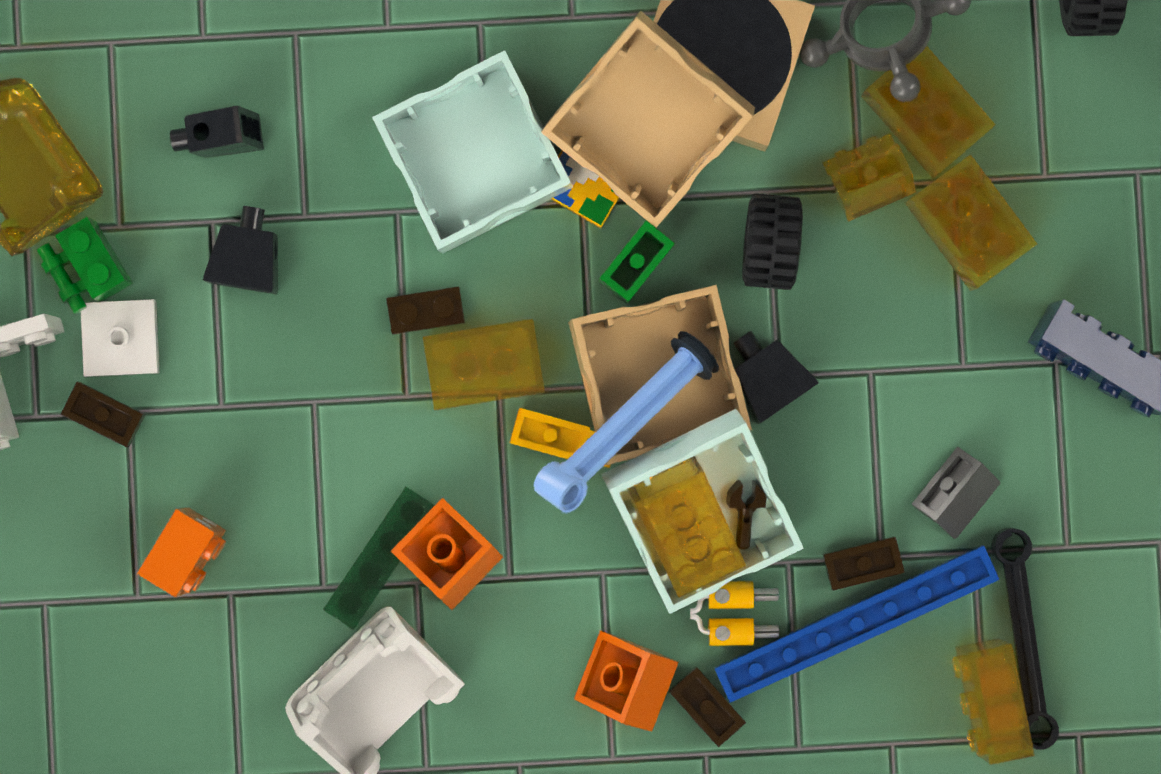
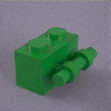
M89 217L83 218L55 235L64 250L61 253L56 254L50 243L44 244L37 249L43 261L41 263L46 275L51 274L60 289L58 295L63 303L69 304L74 314L87 307L81 297L83 293L88 291L93 300L103 302L133 284L99 225ZM69 263L73 265L80 277V280L75 283L72 282L64 269V266Z

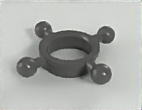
M847 0L841 11L840 28L832 39L823 41L818 38H811L802 44L800 58L806 66L811 68L824 65L829 55L844 50L847 57L853 63L864 69L872 71L892 70L894 78L891 81L890 90L893 97L901 102H909L918 96L920 81L914 74L908 72L906 64L918 57L927 46L932 32L931 17L945 12L954 16L961 15L968 10L971 0H897L906 3L914 10V25L902 40L882 48H869L858 43L853 38V26L857 17L865 8L883 0Z

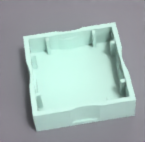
M505 50L457 74L443 86L432 91L419 93L372 117L394 163L401 170L413 194L414 203L437 250L442 254L573 188L550 139L541 133L544 127Z
M737 409L601 474L669 614L718 591L726 583L739 576L757 572L804 549L784 504L771 485L767 474V467L747 423ZM737 480H740L743 484L741 499L746 503V500L752 494V480H755L767 497L766 508H757L753 512L750 547L743 550L735 546L738 511L736 508L728 507L726 503L727 491Z

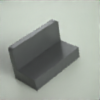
M957 447L913 501L912 505L937 523L948 535L956 539L997 489L1000 481L983 463Z

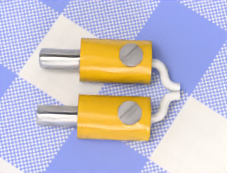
M729 581L718 591L699 599L697 606L690 609V619L696 620L700 632L708 635L709 646H754V638H778L779 632H754L779 631L778 625H754L753 618H709L708 629L703 626L702 619L695 614L701 610L703 601L708 598L709 609H753L754 601H777L779 599V595L754 594H779L778 589L754 588L753 581Z

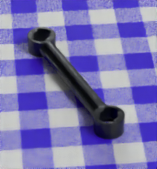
M1004 528L993 537L991 549L995 558L1003 563L1025 712L1018 723V734L1021 740L1028 746L1037 750H1044L1051 747L1057 741L1059 727L1056 720L1047 714L1025 565V561L1032 552V542L1024 531L1015 528ZM1014 533L1022 539L1024 551L1015 560H1008L1002 557L999 549H1003L1002 546L1005 539ZM1038 716L1044 717L1051 727L1049 737L1041 743L1032 742L1026 736V733H1029L1031 724L1039 720Z

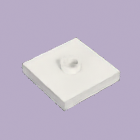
M156 300L85 303L87 307L81 311L84 377L160 373Z

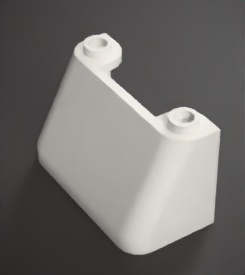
M385 607L374 614L292 694L285 709L297 736L340 774H377L381 759L377 749L429 699L436 705L449 703L455 699L465 684L460 676L392 607Z

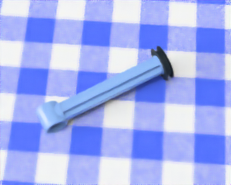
M680 331L678 338L671 340V346L675 355L566 462L560 464L553 461L545 465L535 478V492L563 513L574 511L586 496L587 482L695 375L710 380L712 373L719 371V365L709 349L693 335Z

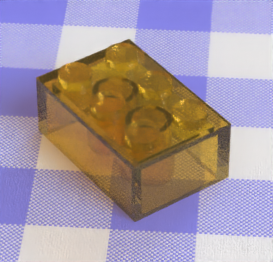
M926 46L918 57L906 64L908 72L914 74L920 81V92L914 100L901 102L893 97L890 90V84L894 78L892 70L886 71L863 92L861 97L928 174L935 178L996 124Z
M971 154L905 203L970 291L978 289L1037 245V242Z
M533 319L423 336L435 411L545 394Z
M695 456L650 477L651 484L648 486L642 481L627 489L678 598L746 566L706 474Z
M996 638L955 647L957 656L952 657V665L956 679L961 678L963 682L964 693L959 694L963 714L968 715L971 721L972 729L967 730L971 752L976 751L977 756L990 765L1035 756L1012 644Z

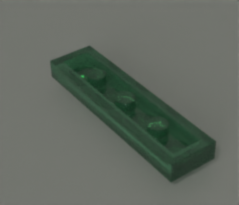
M406 486L323 610L352 630H355L401 562L391 550L435 505Z

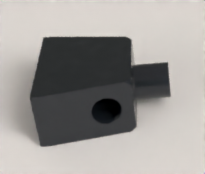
M238 105L187 115L184 119L185 128L170 131V142L175 152L189 150L191 154L204 158L264 150L260 115Z
M243 206L240 226L222 224L208 261L203 281L210 284L277 295L278 235L262 230L264 209Z
M750 331L733 343L745 360L744 363L735 368V371L740 379L743 395L758 424L818 384L816 378L778 340L763 348L752 331Z

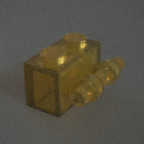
M891 133L880 138L876 136L870 137L865 140L866 144L847 152L845 149L834 153L835 157L822 162L827 175H830L834 193L848 222L916 193L913 173L899 144H895Z

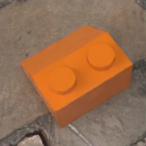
M443 498L391 550L451 610L503 558L497 549Z
M600 630L574 700L622 724L652 732L679 662L656 651Z

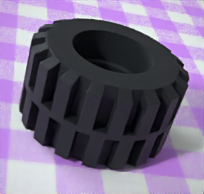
M1059 0L1061 19L1068 36H1115L1123 24L1127 8V0Z
M756 193L751 197L747 211L743 249L742 279L745 286L791 290L795 284L800 258L803 207L799 197Z

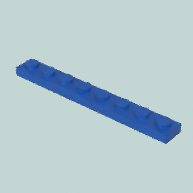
M981 545L716 666L714 669L731 703L1000 579L985 546Z

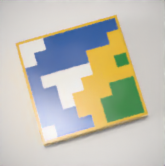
M561 150L558 158L573 188L551 198V200L602 229L619 197L601 177L582 167Z

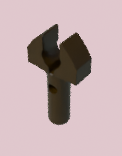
M737 480L727 491L726 503L728 507L736 508L738 511L735 546L743 550L750 547L753 512L757 508H766L767 497L755 480H752V494L746 500V503L741 499L743 484L740 480Z

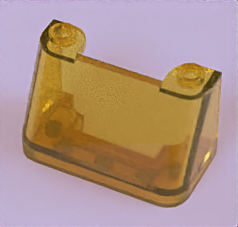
M21 78L0 81V211L6 218V220L0 223V244L12 257L24 253L91 206L103 195V187L99 179L43 99L30 83Z

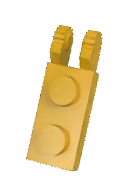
M519 408L510 444L569 459L595 431L590 430L591 427ZM611 464L604 465V467L610 468Z

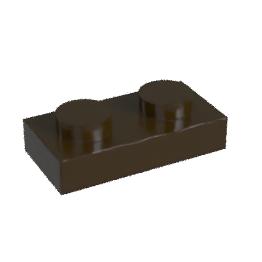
M459 286L386 298L392 335L465 324Z
M79 381L76 382L61 412V415L125 447H130L146 415Z
M895 536L823 554L831 590L833 591L905 573Z
M697 666L669 690V693L718 748L746 724L745 720Z

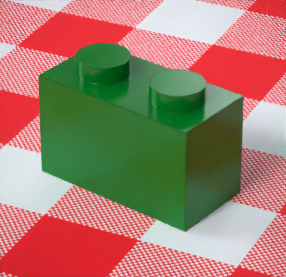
M646 220L602 274L599 282L628 304L675 243Z

